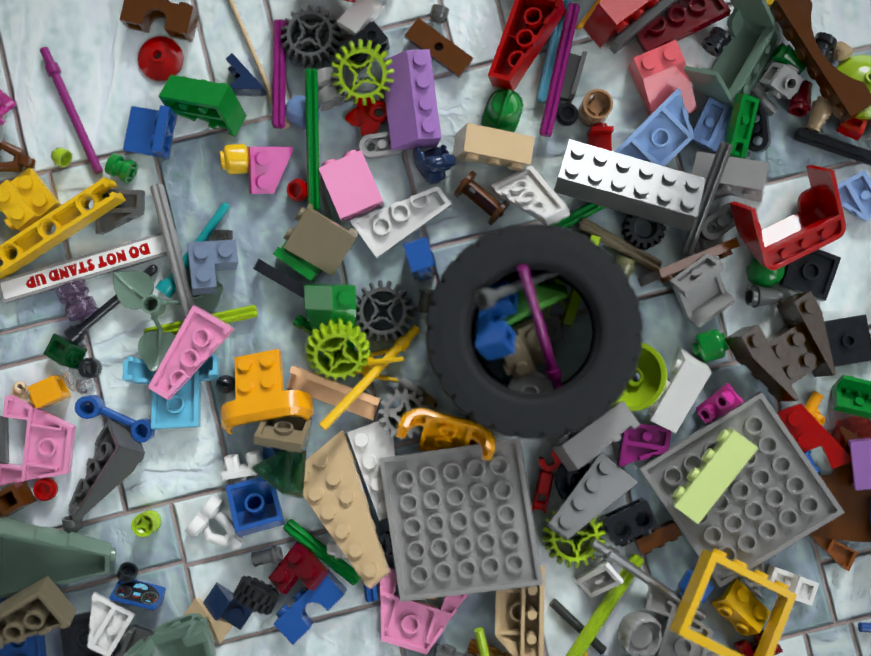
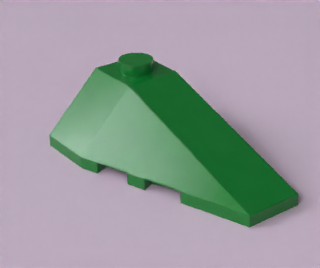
M304 285V309L312 331L314 328L320 330L321 323L329 326L330 319L334 324H338L340 318L343 320V325L351 321L352 328L355 327V285ZM347 339V345L354 350V343ZM320 351L321 356L329 361V356Z

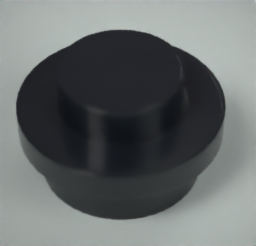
M571 103L561 104L557 109V122L562 126L573 125L579 115L577 108Z

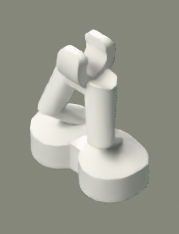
M214 494L188 525L185 532L191 537H195L203 531L205 541L222 546L223 548L229 545L237 550L244 539L237 536L234 523L226 514L219 512L222 500ZM214 518L218 520L227 531L226 535L222 536L211 533L209 519Z

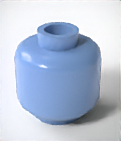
M296 95L289 99L285 105L286 118L290 123L306 129L305 97ZM318 108V119H319V118H320V111H319V108Z

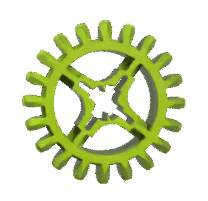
M362 39L358 40L359 47H355L354 42L350 41L349 46L351 50L348 51L345 46H342L341 51L344 53V56L340 53L335 54V58L340 63L332 62L331 64L332 67L338 69V71H332L331 76L339 78L333 81V85H342L338 90L339 94H342L344 91L348 92L345 100L348 101L351 95L355 96L354 104L358 103V98H362L363 105H367L368 97H370L372 103H376L374 95L377 94L379 98H384L381 89L387 92L390 91V87L385 82L393 83L394 81L392 77L387 76V74L394 73L393 68H387L388 65L393 63L392 59L384 61L383 58L387 56L388 52L385 50L379 54L378 51L381 45L377 44L375 49H372L371 40H368L367 47H363ZM357 53L369 54L362 63L348 59ZM375 58L382 68L381 80L371 71ZM369 62L366 72L369 76L366 78L364 76L356 82L359 71L356 69L359 67L362 69ZM344 65L349 67V70L354 74V80L351 85L344 78ZM363 82L376 85L375 88L369 91L356 90Z
M341 318L338 324H334L330 319L329 326L321 323L320 330L314 328L312 331L313 336L307 338L308 344L305 346L306 360L309 362L311 369H316L317 376L324 373L325 380L330 376L333 377L334 382L337 381L338 377H342L346 381L347 375L354 378L356 376L355 371L361 373L363 370L362 365H367L368 363L367 357L370 356V350L368 349L370 347L369 341L366 340V334L361 332L359 326L352 328L351 321L343 325ZM347 339L355 344L357 351L352 350V347L347 345ZM318 350L323 351L325 355L329 356V361L325 360Z
M554 510L551 511L553 516L556 513ZM596 516L589 522L591 530L580 529L577 532L579 534L578 537L575 536L574 543L571 538L565 541L552 529L543 526L542 530L545 533H549L542 536V540L548 542L544 545L546 551L551 550L549 553L551 558L557 556L556 562L558 564L565 560V566L569 568L573 561L575 567L579 568L580 561L582 560L585 566L589 565L587 558L590 557L595 561L597 558L593 553L598 551L589 544L580 551V545L584 540H589L590 537L591 540L596 538L605 544V540L599 538V536L605 535L606 531L598 529L602 527L603 522L601 520L595 521L598 518ZM550 518L545 519L547 523L551 520ZM556 541L568 542L572 553L559 549Z

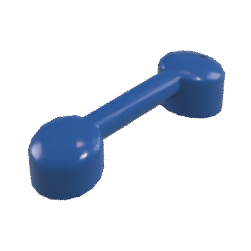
M97 395L83 396L75 403V412L79 417L91 419L103 415L131 428V435L136 442H147L155 435L156 430L151 429L150 419L134 420L106 407L102 398Z

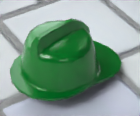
M499 89L492 93L482 115L481 126L515 132L523 111V101L520 95L515 91L512 92L510 89Z

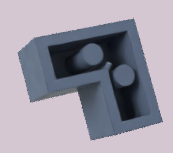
M236 239L188 242L187 252L192 295L216 294L215 271L237 270L238 253Z

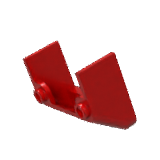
M814 165L806 166L811 188L799 195L797 200L799 212L763 230L758 221L755 208L735 201L730 203L739 238L763 267L769 270H777L840 239L844 235L846 222L834 170Z

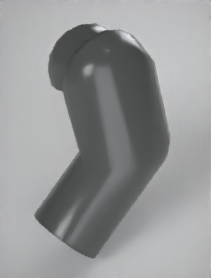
M757 83L751 89L750 96L760 99L758 106L765 109L768 116H772L777 112L778 107L764 94L766 87L761 83Z

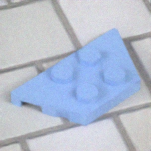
M677 88L614 152L666 166L695 137L681 96V90Z

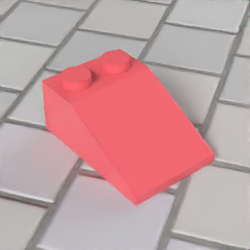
M676 40L634 57L628 66V70L649 116L677 88L681 90V96L687 113L691 114L698 110L691 81L683 70L686 62Z

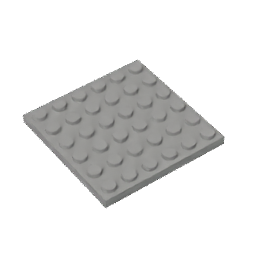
M761 391L742 402L732 411L721 415L675 444L665 453L656 456L639 467L699 557L703 549L713 552L715 548L726 553V559L732 562L734 559L746 563L748 570L845 513ZM731 427L756 445L758 449L700 523L697 524L674 507L672 495L679 486L683 487L688 481V473L694 467L698 468L703 462L701 460L703 454L709 448L713 449L717 444L716 438L720 432ZM716 563L711 574L719 587L740 576Z
M520 438L495 441V451L491 461L482 459L480 444L379 458L400 602L543 585Z

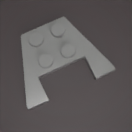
M649 587L643 607L646 610L666 616L661 633V646L655 656H707L708 649L669 630L679 606L652 587ZM695 617L693 618L689 629L711 639L713 631Z

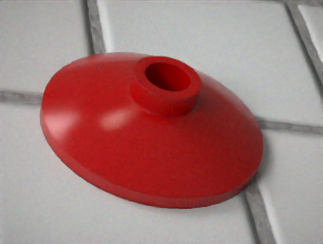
M157 36L147 40L141 46L138 53V65L145 76L154 81H167L170 75L176 76L183 66L184 57L180 46L173 39L165 36ZM156 54H162L159 59H155Z

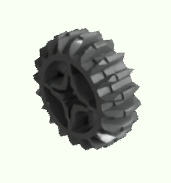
M308 5L307 11H303L299 7V14L296 15L295 12L291 11L292 19L285 18L284 21L287 26H281V31L285 33L280 35V40L285 41L282 47L287 51L286 56L288 59L293 58L294 64L297 65L301 62V66L305 69L308 63H310L311 69H314L315 63H319L320 67L323 68V61L326 60L331 63L330 55L335 56L338 53L336 49L341 47V42L339 41L342 39V33L339 32L341 28L336 23V18L330 16L327 9L321 13L319 6L316 7L315 11L312 10L310 5ZM300 29L302 33L294 44V36L297 30ZM329 31L328 41L323 47L321 40L325 33ZM306 32L308 33L309 36L311 35L313 38L315 37L316 42H315L313 39H311L310 37H308L307 34H306ZM309 49L315 50V52H306V51L309 50Z
M379 280V288H375L373 283H369L370 292L363 287L361 290L365 296L356 295V299L361 301V303L356 304V309H359V312H356V317H360V320L356 321L355 326L363 324V327L360 329L361 332L368 330L369 333L366 338L369 340L375 334V342L378 343L381 336H384L385 343H389V335H392L396 341L398 339L396 332L398 331L404 336L406 333L401 328L405 326L410 329L411 325L406 320H414V316L408 314V311H414L415 307L407 306L408 303L413 301L412 298H403L408 292L405 289L399 293V284H396L394 289H391V281H388L386 287H383L382 280ZM380 293H388L395 297L382 303L374 296ZM368 301H370L375 309L369 321L365 318V307ZM401 302L403 314L398 323L393 317L392 311ZM376 303L380 307H389L387 312L392 319L391 321L387 317L384 318L383 315L382 318L378 316L380 311ZM383 320L389 322L393 327L386 331L372 328Z

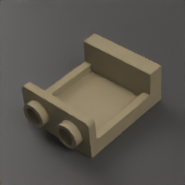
M309 203L306 209L301 207L295 217L298 221L295 228L290 226L283 239L287 240L283 248L333 276L356 240L358 231L351 227L347 230L312 208L313 205Z

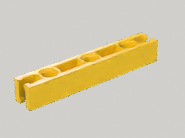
M103 177L1 244L0 260L3 261V265L0 266V279L8 278L126 201L120 192H111L109 197L102 198V195L109 189L117 187L115 181ZM93 200V207L89 209V203ZM54 225V226H55V231H54V233L52 234L51 229H52V226ZM15 250L17 251L16 258L14 257Z

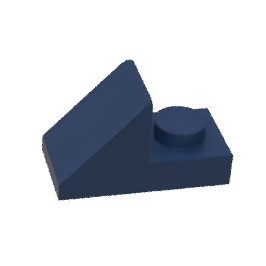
M233 53L225 58L230 65L227 69L236 78L230 84L236 96H265L267 94L264 87Z
M218 582L203 602L214 620L218 621L222 617L239 630L243 628L253 613L252 609H247L244 607L245 605H240L234 599L233 592Z

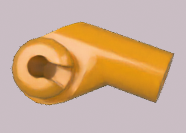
M812 391L804 407L823 425L825 417L821 415L818 406L824 396L816 391Z

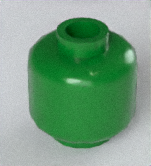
M717 329L698 333L695 337L696 343L692 344L695 356H701L704 362L724 358L726 351L729 350L724 332L720 333Z

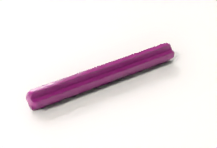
M275 19L273 21L272 126L275 129H283L285 127L286 51L282 47L285 41L280 40V35L285 34L281 31V26H286L283 19Z

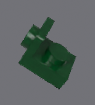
M54 333L43 354L59 365L78 369L80 361L83 360L87 352V348L76 345L63 336Z

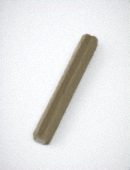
M583 218L578 224V230L589 236L601 237V243L635 260V262L652 272L660 268L661 260L635 247L587 218Z

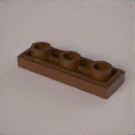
M417 18L405 34V39L420 50L430 49L431 58L458 78L461 77L473 61L472 56L420 18ZM441 47L442 50H441V51H437V50H435V48Z

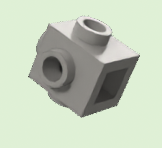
M772 62L759 83L769 89L767 93L773 98L779 100L782 97L790 100L799 91L804 79L798 75L799 70L794 66Z

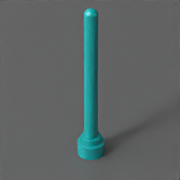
M224 202L220 205L194 242L207 241L230 209L228 203ZM188 252L183 256L185 270L189 265ZM171 273L163 281L160 280L155 287L169 298L176 291L173 274Z

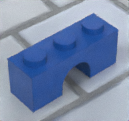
M427 237L403 244L413 279H418L419 282L431 279L432 274L436 272L435 262Z
M503 281L491 285L489 289L496 290L510 283ZM517 292L498 299L495 305L489 309H479L475 346L477 351L487 360L515 353L516 333L503 319L517 313Z
M327 569L329 573L315 591L301 588L293 596L295 601L289 607L285 604L275 614L278 617L274 622L275 627L292 645L313 624L305 610L307 604L319 603L328 611L347 591V588L329 569Z

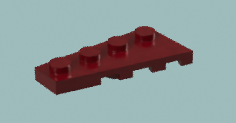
M681 0L678 4L674 3L669 7L668 12L663 16H658L637 33L636 41L644 53L674 40L679 41L730 16L731 9L724 0Z

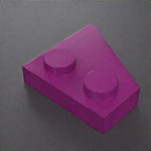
M639 423L640 425L635 429L632 428L624 431L621 436L617 465L625 466L638 460L641 461L651 456L665 453L669 450L672 431L664 427Z

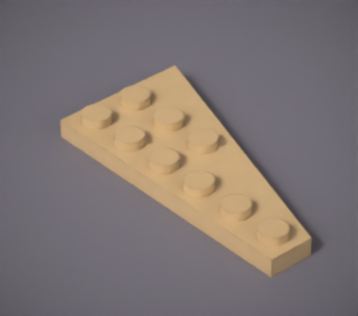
M341 430L292 471L289 476L366 586L372 588L387 576L390 571L375 531L376 527L368 509L369 505L359 473H357L354 465V458L347 443L346 433Z

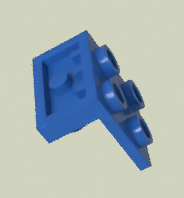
M160 105L159 110L132 106L123 150L169 159L177 119L176 113L169 106Z

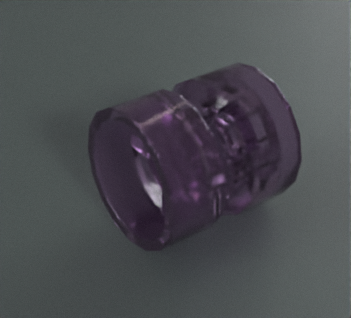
M82 278L69 281L55 290L60 303L66 305L64 311L69 321L83 319L98 309L93 296H88L90 290Z

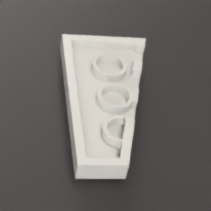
M436 186L403 201L390 204V206L378 211L370 212L363 217L350 220V222L378 259L444 212L452 204L439 186Z

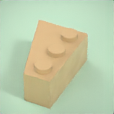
M467 123L455 134L453 155L456 156L457 161L509 167L510 170L521 171L531 165L535 137Z

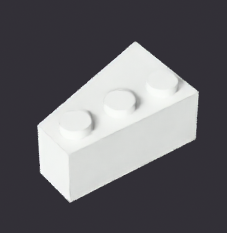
M682 348L679 349L667 374V383L663 394L656 403L647 409L650 421L674 433L678 431L711 375L706 362Z

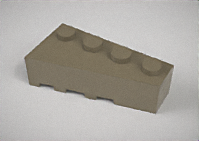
M48 575L0 603V648H3L8 643L25 641L30 636L48 634L50 630L59 627L61 629L70 627L77 610Z

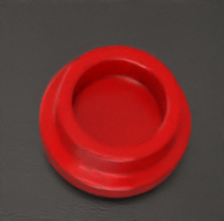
M293 179L287 185V195L295 202L304 201L307 198V182L303 179Z
M49 477L39 479L33 488L35 497L41 501L53 499L58 492L56 481Z

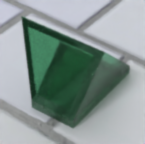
M282 449L250 468L283 495L303 498L306 463L305 450H302V452H291Z

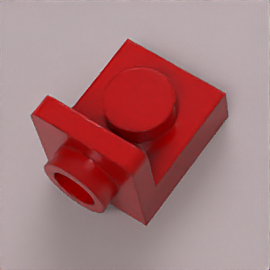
M607 123L594 124L587 132V144L612 151L614 126H607Z

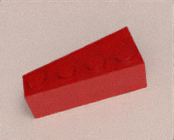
M563 0L514 1L488 73L492 86L505 90L510 89L514 92L565 14Z
M602 0L592 12L583 29L601 48L660 0Z

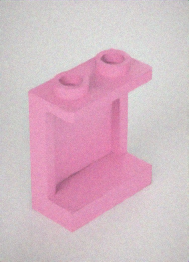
M351 150L345 153L343 158L327 160L322 164V167H319V171L342 223L384 205L362 150Z

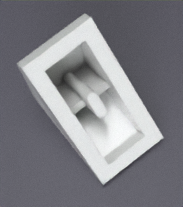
M601 556L575 581L590 598H593L622 584L624 580Z

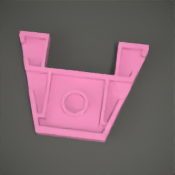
M14 395L5 396L3 417L27 420L23 465L1 463L0 486L71 472L76 426L40 408H36L34 405Z
M388 566L390 573L380 581L381 641L427 655L468 594L445 596L441 607L417 600L400 602V596L394 593L397 586L396 569Z

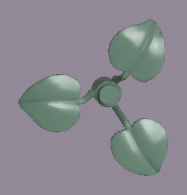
M135 270L114 272V290L122 305L133 310L142 308L144 312L151 315V319L158 329V332H146L138 343L141 359L150 371L155 372L158 370L176 337L170 332L163 333V328L157 317L165 312L166 305H181L180 301L162 300L153 295V280L145 272ZM216 281V294L192 295L195 306L208 313H212L219 304L223 285Z

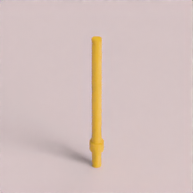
M414 325L404 336H400L394 342V346L383 358L397 357L400 352H405L410 346V342L420 333V329ZM390 363L376 364L319 423V426L326 431Z

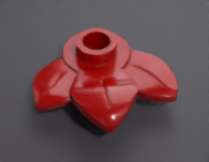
M368 97L367 105H363L362 98H358L357 107L345 116V120L352 126L361 127L362 137L377 133L380 124L387 121L385 102L376 100V103H372L370 97ZM377 110L383 111V115L377 117L375 115V112Z

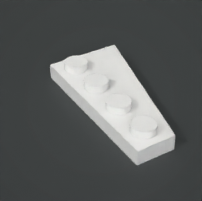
M533 166L490 185L494 194L547 226L557 223L570 215L568 207Z
M376 421L349 431L347 434L380 521L388 518L379 458L395 456L394 437L391 436L392 430L389 428L384 431L383 428L386 422Z

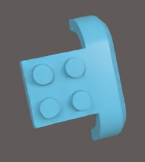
M212 354L172 399H165L152 391L151 429L200 427L201 381L219 378V358L215 354ZM129 356L123 362L122 380L135 384H150L156 371H150L142 359Z

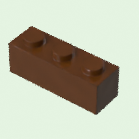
M670 520L654 528L652 534L645 537L639 535L633 538L641 554H649L656 547L661 548L669 541L678 540L681 532L676 522Z

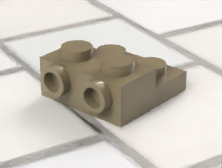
M532 318L510 327L516 333L515 353L505 356L506 362L502 363L507 376L513 375L515 380L537 371L535 365L545 361ZM550 342V345H551V348H552V351H553V355H554V357H556L557 355H556L555 350H554V348H553V346H552V344H551V342Z
M285 416L261 421L254 435L253 444L285 449L291 452H302L311 434L312 418L304 420L300 416Z

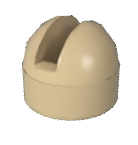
M839 41L831 56L834 60L837 59L838 62H843L854 51L848 44Z

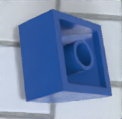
M273 474L225 486L235 532L238 537L285 525Z

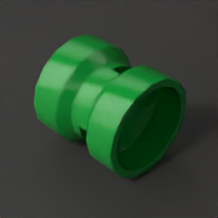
M113 153L105 165L106 174L112 177L118 176L121 181L127 184L134 179L138 170L136 162L124 160L123 156L117 153Z

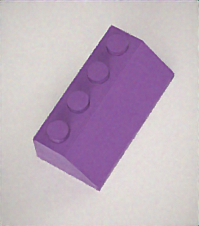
M430 49L406 50L387 58L393 61L387 68L394 69L393 74H387L388 77L394 79L393 83L385 82L390 87V91L384 90L391 150L415 149L418 146L421 149L436 148L441 140V130Z

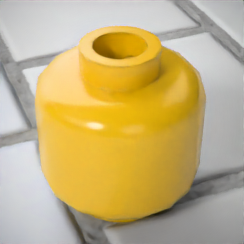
M245 144L225 145L223 151H219L221 169L225 170L227 174L248 173L249 155Z

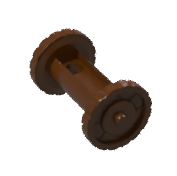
M471 171L460 182L453 195L456 197L462 194L466 195L491 216L488 224L492 226L499 217L504 215V211L510 203L506 200L500 203L474 181L476 173ZM472 187L475 193H472L469 188Z

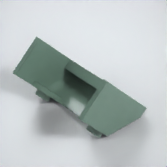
M730 0L734 7L733 12L727 19L731 42L723 48V52L711 70L685 66L683 69L697 91L729 106L731 109H733L736 94L744 93L750 95L751 89L754 88L780 41V30L766 0Z

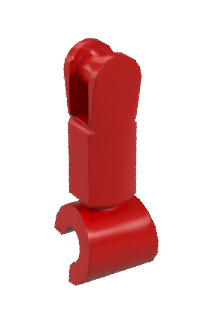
M552 448L551 455L554 458L552 463H546L544 457L539 456V464L543 470H539L532 501V511L537 509L543 511L544 514L547 512L555 476L552 472L556 471L561 464V460ZM537 495L546 496L545 502L537 500Z

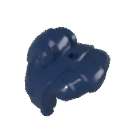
M446 145L427 149L424 152L419 146L413 150L414 164L424 181L429 184H437L444 180L446 176L445 171L449 170L457 162L456 156L449 154Z

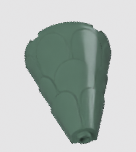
M0 517V599L17 594L47 575L55 585L109 573L111 562L116 561V548H112V543L73 531L67 533L51 527H41Z
M201 614L183 615L152 630L154 635L148 636L146 641L140 639L124 654V656H217L209 623L206 617L203 618Z

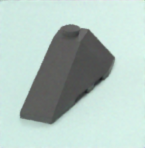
M108 419L94 444L98 448L93 459L88 458L85 479L81 478L69 503L73 521H79L126 479L144 458L145 451L142 444L136 442L128 430L111 419Z

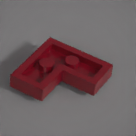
M297 541L269 576V580L280 593L286 595L298 579L309 590L315 591L329 571L312 552Z

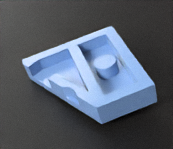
M862 170L837 185L842 208L863 222L871 219V179L866 170Z

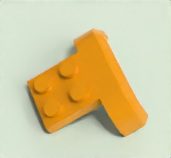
M280 349L234 357L236 400L229 401L220 408L221 428L228 434H233L232 428L238 425L285 416H300L304 420H309L313 415V397L309 393L300 390H284L282 352Z
M417 408L405 413L399 421L396 437L403 439L406 438L407 432L411 428L424 426L418 450L431 451L469 445L470 439H474L482 448V459L491 461L493 457L495 439L492 432L473 420L430 409Z

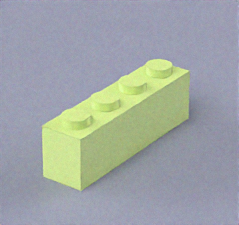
M731 427L720 432L716 438L717 444L713 449L709 448L701 458L703 462L698 468L694 467L688 473V481L683 487L679 486L672 495L674 507L697 524L700 523L758 449L756 445Z

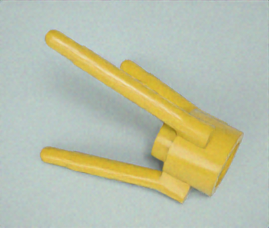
M392 347L371 352L370 356L367 357V365H362V372L355 371V373L362 374L364 377L376 364L400 362L404 360V357L374 358L387 354ZM380 374L376 378L395 383L399 381L398 378Z

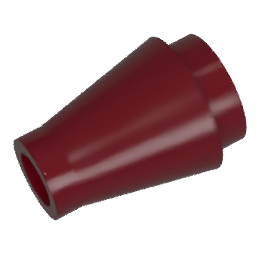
M804 80L800 85L799 91L789 100L787 104L789 114L803 117L811 110V89L813 84L810 81Z

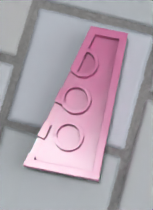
M193 305L148 388L165 399H172L235 328L200 307Z

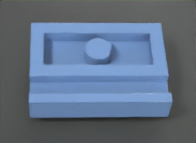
M709 97L694 125L693 132L695 137L690 142L707 150L710 149L716 154L719 144L726 140L733 109Z

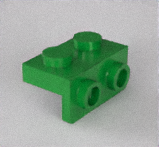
M842 375L832 386L833 410L871 419V381Z

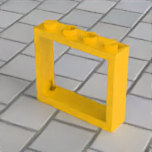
M714 548L713 552L703 549L669 630L720 656H743L689 629L716 563L778 594L754 656H773L797 594L789 591V586L777 580L773 583L767 580L769 575L755 569L752 572L748 570V565L742 561L734 559L732 562L726 559L727 554Z

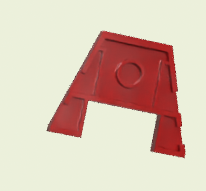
M801 403L776 412L803 453L821 446L832 469L851 462V456Z

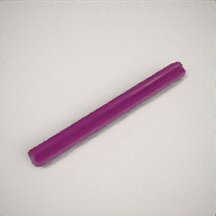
M569 3L566 10L539 134L543 137H551L580 10V6L574 3Z

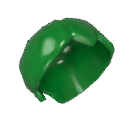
M753 257L750 264L746 267L748 280L753 285L770 288L779 283L784 277L785 266L777 270H769Z

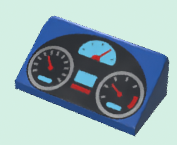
M133 580L127 584L118 581L109 599L154 611L163 604L166 588L138 580Z

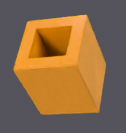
M52 375L27 387L29 400L36 408H47L71 397L63 375Z

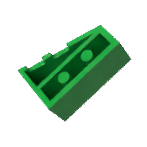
M170 75L158 95L164 106H169L176 115L192 121H196L197 118L208 122V127L216 129L219 126L229 130L228 134L236 137L247 116L231 86L226 83Z

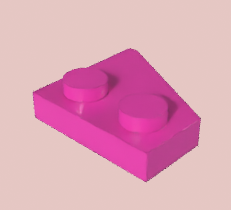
M247 147L249 155V194L275 193L293 152V147Z

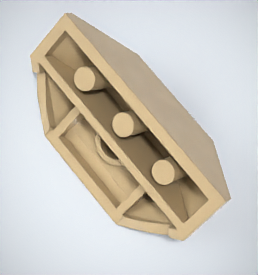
M541 565L543 585L496 590L495 636L512 656H544V565Z

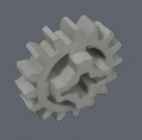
M407 388L404 389L403 393L395 389L394 396L390 393L387 394L388 402L381 401L385 408L378 410V413L384 414V417L380 418L379 422H386L383 430L386 431L390 428L392 430V437L397 433V427L390 422L388 417H394L399 423L401 415L397 414V411L402 410L404 402L406 403L407 412L413 410L409 405V399L413 400L418 408H428L427 404H421L424 399L423 396L418 399L415 397L417 391L414 390L411 394H408ZM401 398V403L397 407L389 408L393 401ZM415 426L407 432L409 438H412L413 431L418 434L421 433L419 426Z

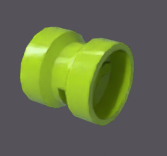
M146 510L136 515L131 523L133 533L139 537H146L156 532L161 527V516L154 510Z

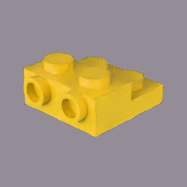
M30 167L12 181L5 180L0 184V212L6 215L7 218L4 221L12 230L22 231L61 204L34 169Z

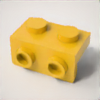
M738 579L732 580L722 597L713 599L711 603L718 613L725 617L734 626L735 630L743 636L759 634L771 613Z

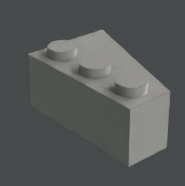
M697 151L692 174L707 179L716 154ZM729 156L717 191L762 203L768 178L769 163Z
M621 401L613 404L603 416L596 421L593 420L588 426L571 434L566 433L557 439L558 444L552 449L568 472L578 470L602 453V449L612 441L616 443L620 440V435L624 431L632 428L635 429L640 424L626 404Z

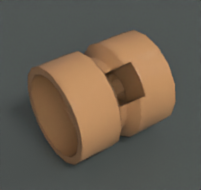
M594 89L586 94L578 110L579 120L582 124L591 127L596 123H604L613 109V100L610 94L603 89Z

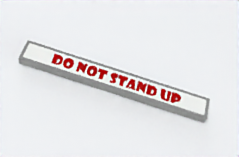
M175 229L176 235H177V239H178V243H179V246H180V250H181V252H182V248H181V244H180L179 237H178V234H177V230ZM162 232L0 280L2 302L8 304L166 257L168 254Z

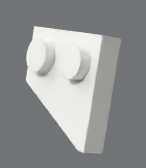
M94 592L92 595L87 648L104 656H111L133 619L135 612Z

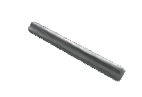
M721 142L718 146L705 182L698 217L691 229L687 231L681 248L683 254L692 255L694 253L733 145Z

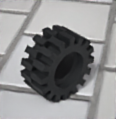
M628 214L621 225L623 228L621 234L624 235V240L643 250L659 244L665 236L666 226L664 224ZM645 220L650 223L652 232L648 237H641L636 233L635 225L638 221Z
M243 576L233 593V597L240 605H245V608H250L253 612L257 611L262 615L263 613L268 615L272 613L280 593L275 588H271L270 584H265L262 580L259 581L258 578Z

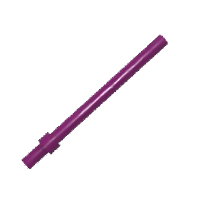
M42 47L39 51L46 64L44 68L55 84L94 174H100L103 172L102 166L60 75L62 71L58 63L54 61L49 48Z
M521 265L517 269L547 365L546 374L548 380L552 382L553 389L556 390L563 387L560 379L562 377L561 370L555 362L528 266Z

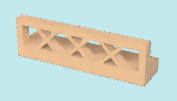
M291 366L289 372L292 374L286 387L292 390L307 392L313 398L337 406L353 389V387L343 383L334 382L330 378L325 380L324 376H317L316 373L298 366ZM363 391L346 410L374 420L382 398Z

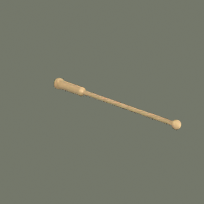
M228 0L268 91L267 97L272 106L271 86L233 0ZM286 115L285 127L283 129H286L291 126L290 122L286 118Z

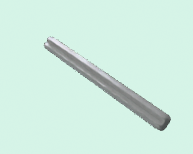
M154 184L150 189L183 316L186 319L190 309L195 304L164 186L162 184Z

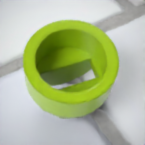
M58 147L51 152V160L61 168L67 167L72 161V153L65 148Z

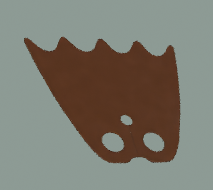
M840 427L839 429L845 439V445L842 448L851 456L847 440L861 438L846 428ZM852 463L834 468V471L829 475L820 476L845 513L808 535L844 541L871 542V524L869 520L871 489H853Z

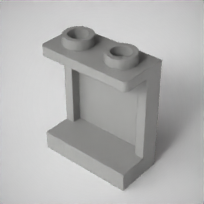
M709 253L670 280L684 317L697 328L702 327L735 302L734 297L725 290L720 275L725 271L724 264Z

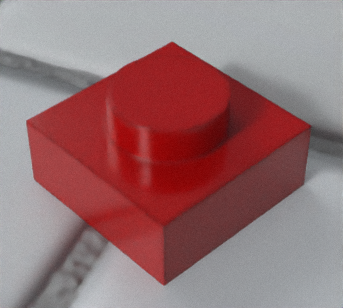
M854 117L845 123L840 122L836 132L858 141L869 120Z

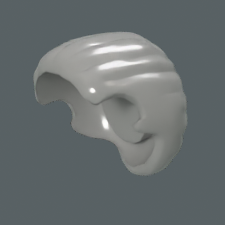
M641 611L628 613L619 623L617 631L618 640L624 651L630 656H652L661 646L662 626L655 617Z

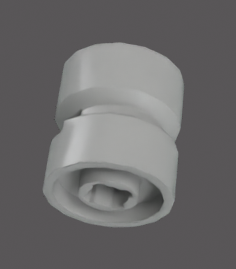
M332 67L318 69V108L320 111H327L342 104L345 101L344 92L342 94L338 93L339 88H341L340 85H333V81L337 80V77L331 76V72L334 71Z

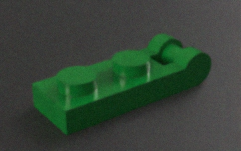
M744 93L736 94L725 140L726 143L733 145L730 157L743 159L747 155L760 99Z

